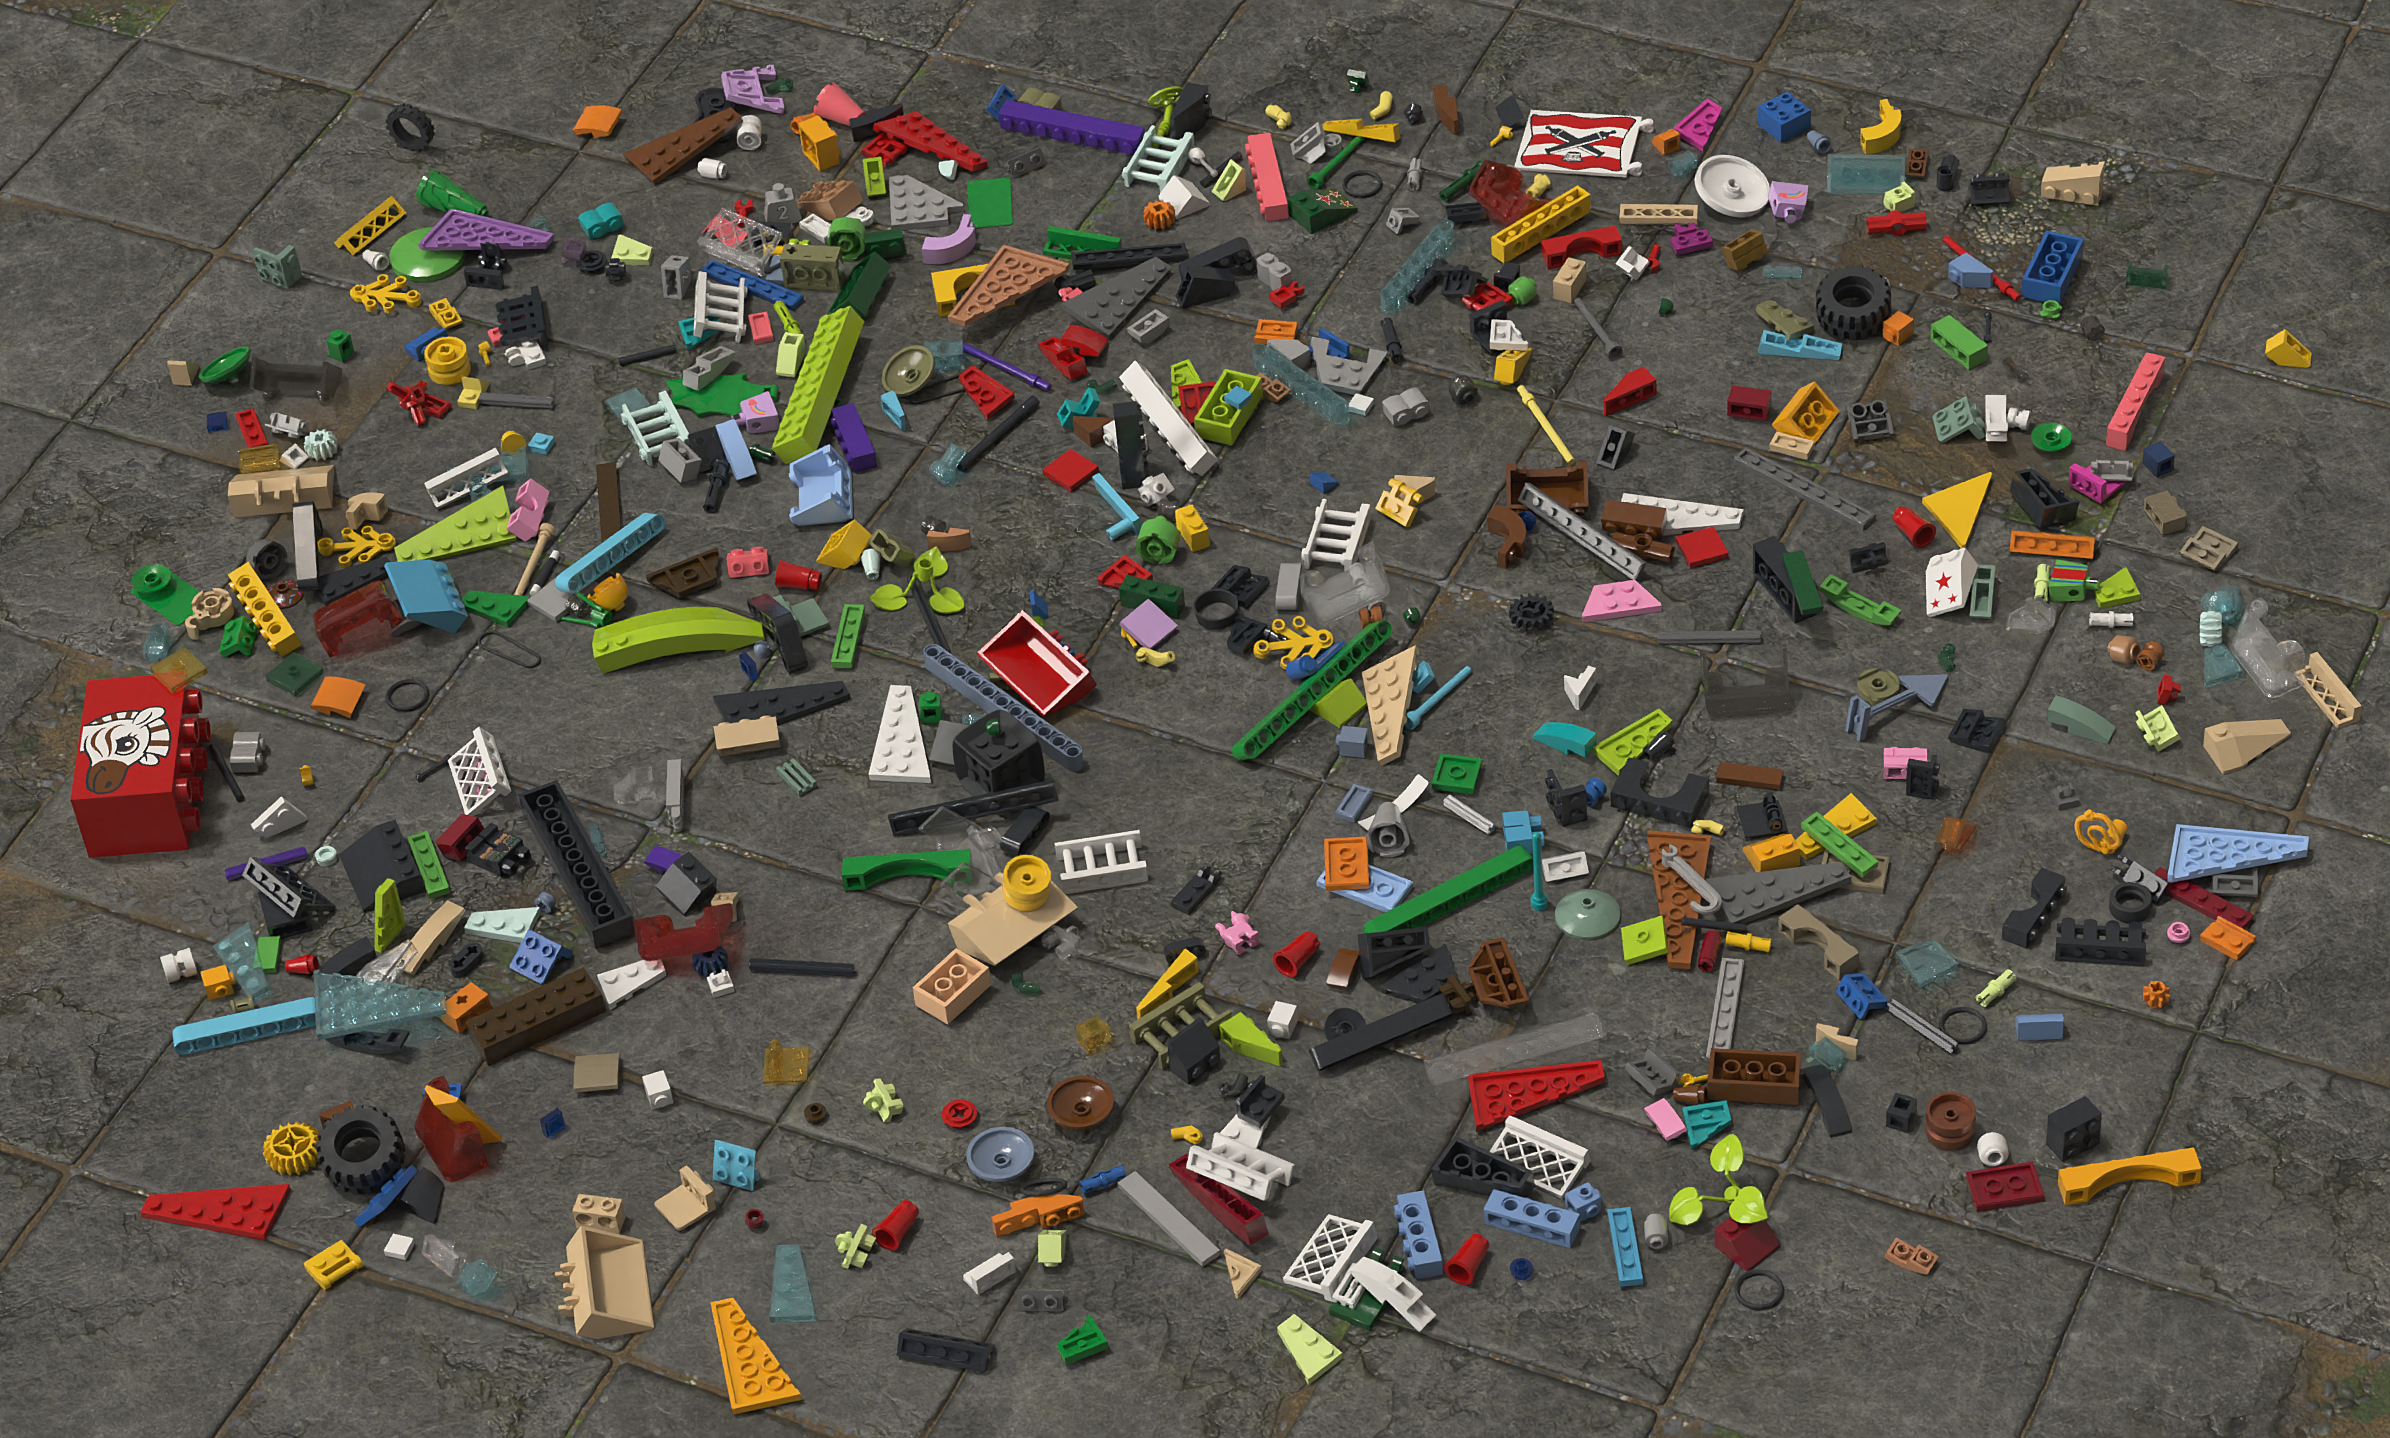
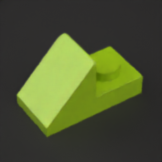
M881 157L863 159L867 196L886 195Z

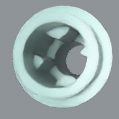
M867 549L861 556V561L869 580H875L879 577L881 555L875 549Z

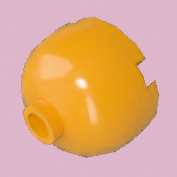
M616 573L617 578L608 577L593 589L595 594L591 596L589 593L587 598L605 610L611 611L614 609L617 612L625 606L624 601L628 596V586L623 577Z

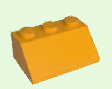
M1814 381L1796 392L1772 426L1777 432L1812 440L1815 444L1839 413V409Z

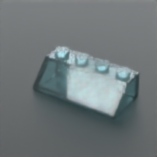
M1828 154L1827 193L1885 194V192L1901 186V183L1904 182L1905 155Z

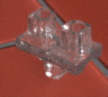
M1054 924L1042 937V945L1047 949H1051L1055 945L1058 946L1056 947V954L1062 960L1069 956L1077 959L1080 956L1078 952V945L1081 940L1078 937L1079 929L1075 926H1071L1068 929L1066 927L1060 928Z

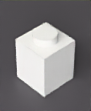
M1275 1002L1267 1020L1269 1035L1290 1039L1298 1021L1297 1005Z
M663 1070L642 1077L652 1110L673 1104L671 1090Z

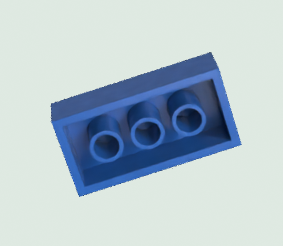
M2046 230L2022 279V297L2043 302L2053 300L2060 305L2083 257L2084 238Z

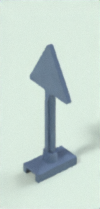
M1948 675L1898 676L1899 682L1909 690L1872 707L1858 695L1851 697L1845 731L1850 732L1853 730L1857 734L1856 740L1860 742L1866 739L1868 722L1873 716L1915 696L1933 707Z

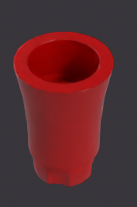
M1901 506L1895 510L1892 516L1893 521L1916 548H1923L1933 541L1936 536L1935 525L1924 520L1908 507Z
M780 560L775 576L776 588H795L808 591L810 589L815 591L820 589L822 582V573L820 571Z
M1304 932L1283 949L1274 953L1272 960L1276 969L1287 977L1296 976L1300 968L1319 948L1320 942L1318 937L1313 932Z
M903 1200L882 1222L872 1229V1236L876 1238L875 1242L889 1251L897 1250L902 1239L915 1223V1218L919 1214L917 1206L911 1201Z
M1477 1233L1469 1237L1456 1254L1445 1263L1444 1271L1453 1282L1460 1285L1471 1284L1479 1265L1486 1256V1251L1489 1249L1488 1240Z

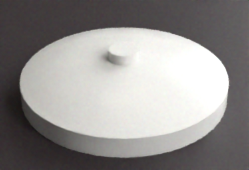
M1731 155L1712 156L1703 161L1696 172L1695 187L1700 197L1711 208L1725 215L1733 217L1756 215L1764 209L1769 200L1770 186L1765 175L1755 165L1742 158Z

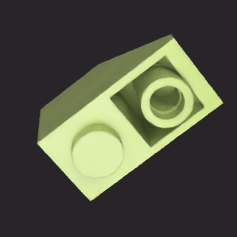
M784 333L779 344L776 375L796 376L806 354L804 334Z

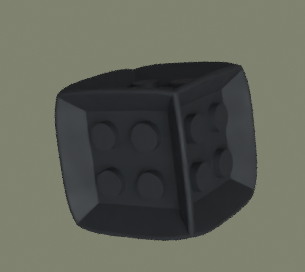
M1000 709L983 716L959 732L953 739L952 752L955 771L963 787L972 796L1044 782L1045 766L1042 748L1038 739L1031 730L1007 711ZM999 718L1001 735H989L985 730L987 721Z

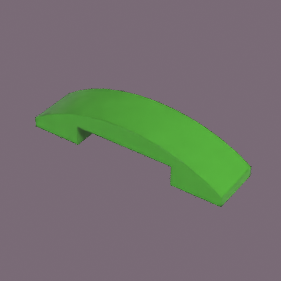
M1831 574L1819 586V590L1841 609L1871 623L1891 625L1902 611L1885 601L1879 605L1847 589V582Z

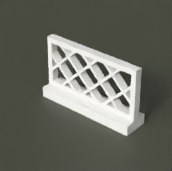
M481 727L473 731L475 737L448 759L464 812L470 816L478 813L500 793L506 796L511 792L493 735ZM475 746H477V749H476V751H475V754H471L472 751H473V748H474ZM463 758L460 766H457L456 762ZM469 758H473L470 766L466 767ZM479 759H482L480 767L476 768ZM464 771H467L465 779L461 780ZM474 772H477L474 781H471ZM487 773L484 782H480L483 774ZM472 785L469 794H466L468 786ZM478 786H482L479 795H475ZM488 787H491L492 791L485 796ZM473 799H476L475 805L472 808H470Z
M1509 1115L1505 1121L1506 1127L1490 1152L1496 1155L1504 1153L1506 1159L1509 1160L1507 1152L1520 1149L1522 1156L1510 1159L1509 1161L1516 1164L1524 1162L1525 1167L1533 1171V1173L1543 1170L1546 1178L1534 1179L1535 1188L1563 1200L1565 1193L1568 1192L1582 1168H1587L1590 1163L1588 1149ZM1508 1135L1517 1139L1518 1143L1506 1147L1504 1145ZM1530 1145L1536 1147L1537 1152L1524 1155L1523 1147ZM1552 1154L1556 1156L1557 1161L1544 1164L1542 1156ZM1539 1157L1542 1165L1529 1168L1527 1160ZM1571 1162L1576 1165L1574 1170L1564 1173L1563 1164ZM1559 1166L1561 1174L1548 1177L1546 1169ZM1564 1180L1565 1184L1560 1191L1551 1186V1182Z
M1328 1214L1283 1277L1284 1283L1324 1295L1325 1300L1333 1302L1332 1296L1352 1263L1356 1264L1365 1257L1377 1240L1378 1236L1374 1222L1365 1220L1361 1224ZM1331 1223L1340 1226V1228L1327 1232V1228ZM1357 1230L1355 1235L1346 1236V1232ZM1343 1234V1239L1331 1242V1237ZM1325 1239L1329 1242L1319 1247L1315 1246L1319 1241ZM1347 1244L1344 1251L1335 1253L1334 1248ZM1332 1250V1255L1320 1258L1319 1253ZM1314 1255L1317 1256V1260L1304 1263L1306 1258ZM1336 1261L1332 1267L1324 1269L1323 1264ZM1317 1266L1321 1267V1271L1309 1274L1307 1271ZM1302 1271H1305L1306 1276L1300 1278L1293 1277L1295 1274ZM1324 1277L1320 1285L1312 1283V1280Z

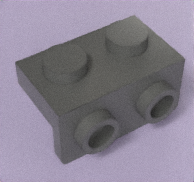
M1652 1048L1647 1049L1643 1059L1628 1062L1625 1070L1632 1078L1644 1086L1653 1096L1672 1092L1679 1077V1072Z

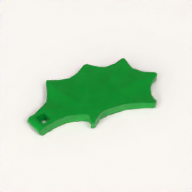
M745 373L737 375L720 374L712 382L699 390L683 385V377L666 382L667 388L673 393L671 401L674 407L689 408L698 418L718 413L729 417L741 413L740 403L768 391L772 401L775 402L779 390L777 385H756L744 381L747 379Z

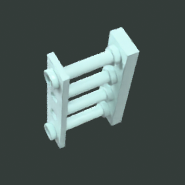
M1151 125L1148 132H1145L1143 140L1128 166L1123 169L1122 177L1125 180V187H1129L1133 179H1140L1157 183L1161 193L1172 176L1180 174L1189 158V152L1195 148L1193 133L1186 132L1182 139L1175 140L1156 136L1155 126ZM1156 143L1177 147V149L1170 152L1152 148L1151 145ZM1147 155L1170 160L1164 164L1145 159ZM1140 167H1145L1163 172L1158 176L1138 171Z
M666 391L659 393L660 401L657 404L631 413L626 404L622 405L623 413L620 414L624 425H628L640 448V456L642 460L647 461L649 467L653 466L651 456L661 452L662 444L648 448L646 443L673 435L677 436L676 438H680L691 449L687 437L689 433ZM659 411L661 413L664 412V416L636 424L634 421ZM665 423L667 425L670 424L669 428L642 436L640 431Z

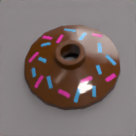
M294 580L278 581L267 588L279 609H286L297 605L304 596V592L299 593L297 582Z

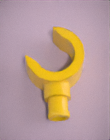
M304 765L302 768H299L303 787L313 785L310 766Z

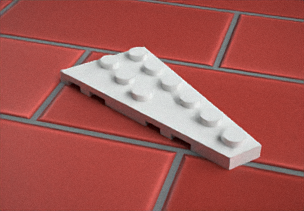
M1623 493L1621 500L1622 502L1667 508V523L1664 535L1682 534V531L1687 530L1695 532L1713 526L1716 531L1739 529L1743 518V509L1627 493Z
M890 685L869 770V780L931 783L911 686Z

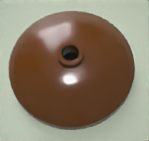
M1091 1076L1067 1078L1058 1083L1051 1090L1047 1098V1110L1052 1120L1058 1125L1072 1130L1089 1129L1101 1124L1110 1116L1114 1107V1096L1110 1087L1102 1080Z

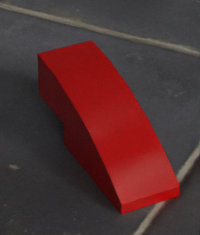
M1055 336L1038 344L1039 349L1046 358L1070 380L1088 372L1084 358L1075 354L1073 347L1061 346V340Z

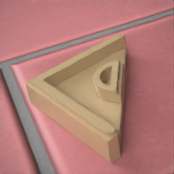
M1225 1249L1224 1254L1236 1299H1239L1260 1274L1262 1267L1237 1253Z

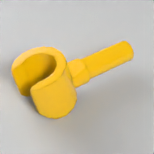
M1502 126L1499 135L1489 143L1490 146L1493 147L1503 138L1511 139L1513 133H1511L1512 128Z
M485 341L478 345L479 354L483 356L486 366H490L487 353L491 352L489 343Z
M1121 627V636L1127 638L1132 647L1136 649L1138 645L1134 638Z
M1686 1073L1681 1077L1678 1084H1684L1683 1087L1691 1086L1697 1082L1708 1080V1075L1693 1077Z

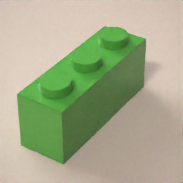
M1948 315L1931 324L1930 339L1966 369L1970 370L1987 361L1988 345L1952 316Z

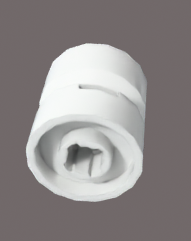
M746 115L742 117L743 122L738 124L737 144L742 149L754 150L761 143L762 122L756 116Z
M190 948L178 951L175 956L171 953L160 957L168 983L180 980L182 975L190 977L197 974ZM183 962L184 966L178 968L177 963Z

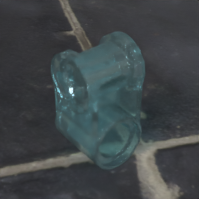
M156 623L151 626L142 650L145 660L160 658V660L165 661L167 659L172 639L165 623Z

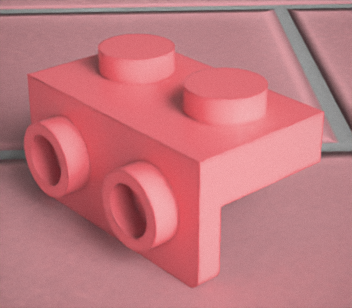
M753 547L751 551H743V549L731 550V553H728L726 558L729 577L768 574V549Z

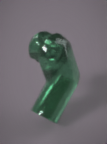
M780 78L765 89L769 95L776 91H788L792 89L793 81L790 78Z
M1113 379L1101 385H1097L1096 380H1090L1087 382V387L1095 389L1097 394H1106L1117 388V384Z
M1947 643L1938 654V660L1947 672H1952L1956 668V665L1951 660L1956 650L1952 643Z
M1014 973L1012 975L1011 984L1019 993L1040 994V983H1027L1023 980L1024 976L1022 973Z

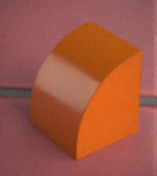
M1670 129L1654 136L1652 145L1665 156L1680 149V134L1676 130Z

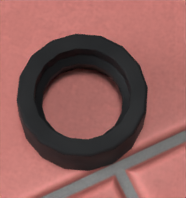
M2125 882L2115 886L2110 893L2109 899L2111 915L2123 923L2145 920L2151 911V893L2145 886L2135 882ZM2131 897L2140 900L2143 905L2136 908H2127L2120 905L2118 901Z

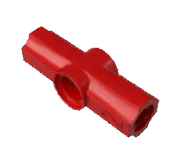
M1894 210L1887 216L1866 218L1868 234L1890 232L1894 236H1900L1909 230L1927 229L1925 212L1903 214L1899 210Z

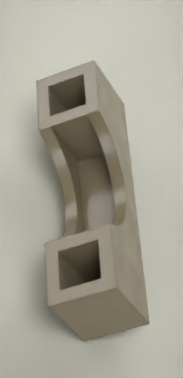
M1797 904L1779 917L1778 932L1791 943L1810 942L1819 945L1825 950L1824 969L1838 980H1841L1844 975L1850 974L1859 967L1858 950L1845 942L1839 934H1835L1827 928L1825 923L1817 920L1808 910L1803 909Z

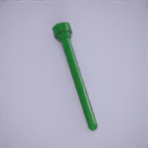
M1357 136L1319 173L1311 174L1307 178L1308 186L1318 190L1323 185L1324 178L1365 137Z

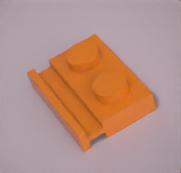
M1259 319L1254 343L1267 345V340L1269 339L1295 340L1298 322Z
M2218 916L2217 920L2212 922L2200 935V941L2238 961L2250 948V945L2256 942V936Z

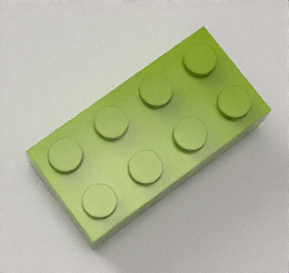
M1225 369L1194 418L1195 431L1202 439L1232 446L1263 396L1262 378ZM1236 386L1252 393V399L1240 409L1224 402V396Z

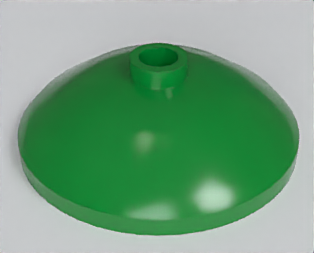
M239 347L216 358L200 372L199 379L205 383H221L227 380L229 382L235 380L250 358L251 351L249 347Z

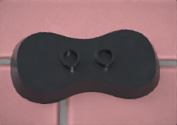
M724 88L704 89L695 97L699 113L693 123L730 107L734 109L738 103L726 100ZM735 127L714 143L728 140L734 133Z

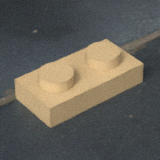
M1780 432L1775 433L1769 444L1770 451L1808 460L1814 449V441Z

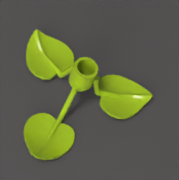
M937 546L923 553L914 562L915 572H913V577L905 592L896 585L888 584L878 588L870 596V600L883 610H900L906 606L907 600L905 596L908 595L916 578H919L922 582L931 581L935 595L930 597V606L934 611L949 614L964 609V601L957 591L948 587H944L940 591L936 589L934 578L941 577L948 570V564Z
M1734 1134L1728 1135L1717 1143L1710 1156L1713 1169L1718 1172L1725 1171L1726 1177L1732 1183V1186L1725 1190V1197H1699L1697 1189L1687 1187L1680 1190L1674 1196L1669 1209L1670 1221L1681 1225L1694 1224L1701 1218L1704 1211L1702 1200L1723 1202L1725 1204L1730 1203V1216L1739 1223H1757L1769 1218L1761 1191L1753 1186L1739 1188V1183L1735 1182L1730 1175V1171L1736 1172L1740 1170L1744 1162L1742 1143Z

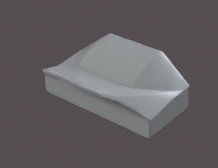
M1317 122L1290 144L1295 158L1303 159L1312 164L1325 153V135L1322 124Z
M1155 309L1128 327L1127 331L1139 342L1149 344L1164 333L1169 325V317Z

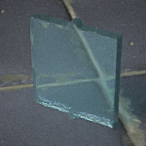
M636 387L605 400L611 409V413H614L620 421L622 420L620 414L623 413V404H626L630 413L650 406L645 399V395L641 394Z

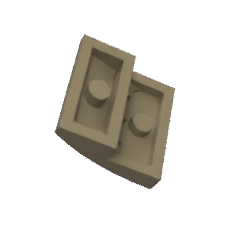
M2202 526L2194 538L2190 537L2179 554L2216 571L2234 554L2239 546L2238 542Z
M620 1054L576 1056L574 1092L618 1089Z

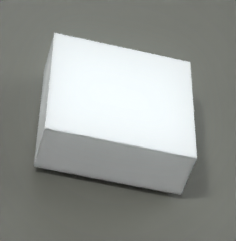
M1355 394L1347 405V409L1350 412L1366 416L1374 404V398Z
M393 1234L384 1249L385 1256L406 1260L415 1244L414 1238Z

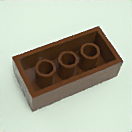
M1711 1048L1707 1082L1708 1100L1798 1105L1801 1053Z

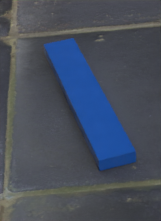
M711 260L700 270L701 272H707L706 278L727 286L739 287L740 279L745 278L744 286L747 287V294L773 304L777 301H783L787 309L794 311L804 301V295L714 260Z

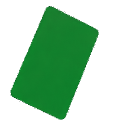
M1010 178L976 180L967 183L969 215H971L972 222L975 223V228L1004 226L1013 223Z
M171 572L169 584L160 591L141 593L134 588L130 591L131 594L175 625L182 624L188 617L194 615L192 600L200 592L173 572Z

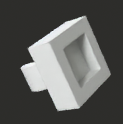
M722 970V973L716 975L711 973L707 977L713 998L734 992L728 971Z

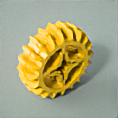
M298 1121L293 1125L288 1122L285 1127L279 1125V1130H272V1135H268L266 1142H264L263 1152L269 1167L274 1172L279 1171L281 1175L287 1172L289 1176L293 1173L299 1175L300 1171L303 1170L308 1172L309 1167H315L316 1162H319L316 1150V1142L319 1141L317 1137L319 1131L313 1125L309 1126L306 1122L300 1125Z

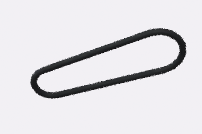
M959 373V374H957V375L948 377V378H946V379L940 380V381L935 382V383H932V384H930V385L924 386V387H923L922 389H920L919 391H922V390H924V389L933 387V386H935V385L941 384V383L946 382V381H949V380H951V379L957 378V377H959V375H961L962 373ZM961 388L958 390L922 399L919 401L911 400V395H908L907 399L910 403L919 404L947 395H951L954 393H958L961 391H965V389Z
M498 631L484 632L478 638V645L482 649L524 667H535L541 661L540 655ZM487 634H497L533 654L538 660L531 665L522 663L483 646L481 639Z

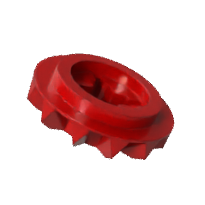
M963 1099L949 1102L942 1110V1119L945 1125H950L952 1129L955 1127L962 1129L963 1126L970 1127L972 1122H976V1116L978 1115L976 1106L972 1102ZM956 1113H957V1114L959 1113L960 1115H964V1117H963V1118H961L960 1116H957V1117H956Z

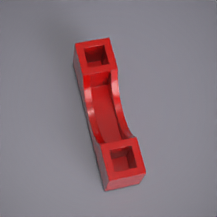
M1616 225L1542 240L1541 254L1547 269L1562 267L1568 257L1570 258L1581 252H1593L1603 258L1622 255V239Z

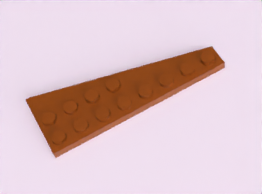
M1648 830L1647 841L1659 914L1663 916L1666 926L1669 952L1666 953L1668 967L1690 969L1697 927L1681 926V918L1699 919V913L1691 908V902L1695 901L1701 905L1702 896L1672 867L1668 868L1662 864V849L1669 853V845H1674L1677 848V854L1705 880L1711 836Z

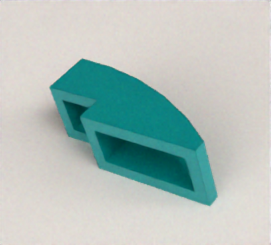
M1549 722L1544 723L1534 733L1533 739L1566 755L1572 751L1586 757L1593 749L1592 747L1597 744V733L1573 724Z

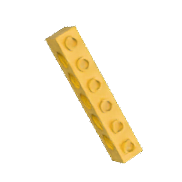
M1577 185L1491 237L1492 255L1502 263L1508 262L1542 240L1547 239L1591 212L1590 194Z
M249 562L228 574L232 581L229 583L235 594L239 592L236 596L242 605L247 604L244 608L249 616H255L252 620L257 628H263L260 632L266 641L268 639L271 640L267 643L273 652L278 651L280 656L284 657L303 645Z

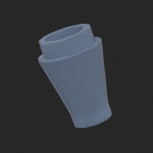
M1814 130L1807 134V139L1817 153L1824 154L1831 149L1832 144L1828 136L1817 133Z

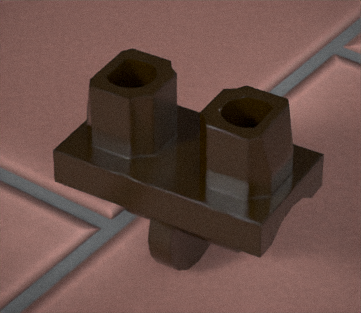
M1453 974L1448 975L1447 983L1438 987L1439 995L1445 993L1447 999L1453 997L1449 1004L1454 1014L1463 1012L1466 1017L1472 1015L1469 1006L1472 1001L1476 1000L1475 995L1477 994L1473 983L1467 984L1463 982L1460 984Z

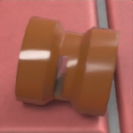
M1380 606L1373 607L1371 610L1366 608L1359 609L1362 630L1370 623L1383 620Z
M2148 642L2143 651L2136 657L2137 664L2145 670H2153L2158 661L2165 655L2164 648L2157 642Z

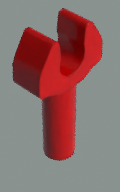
M741 199L734 205L735 212L739 213V227H744L747 214L754 212L753 202L748 199V204L742 206Z
M1658 244L1653 246L1649 258H1645L1649 261L1648 266H1652V274L1660 269V261L1656 260L1661 249Z

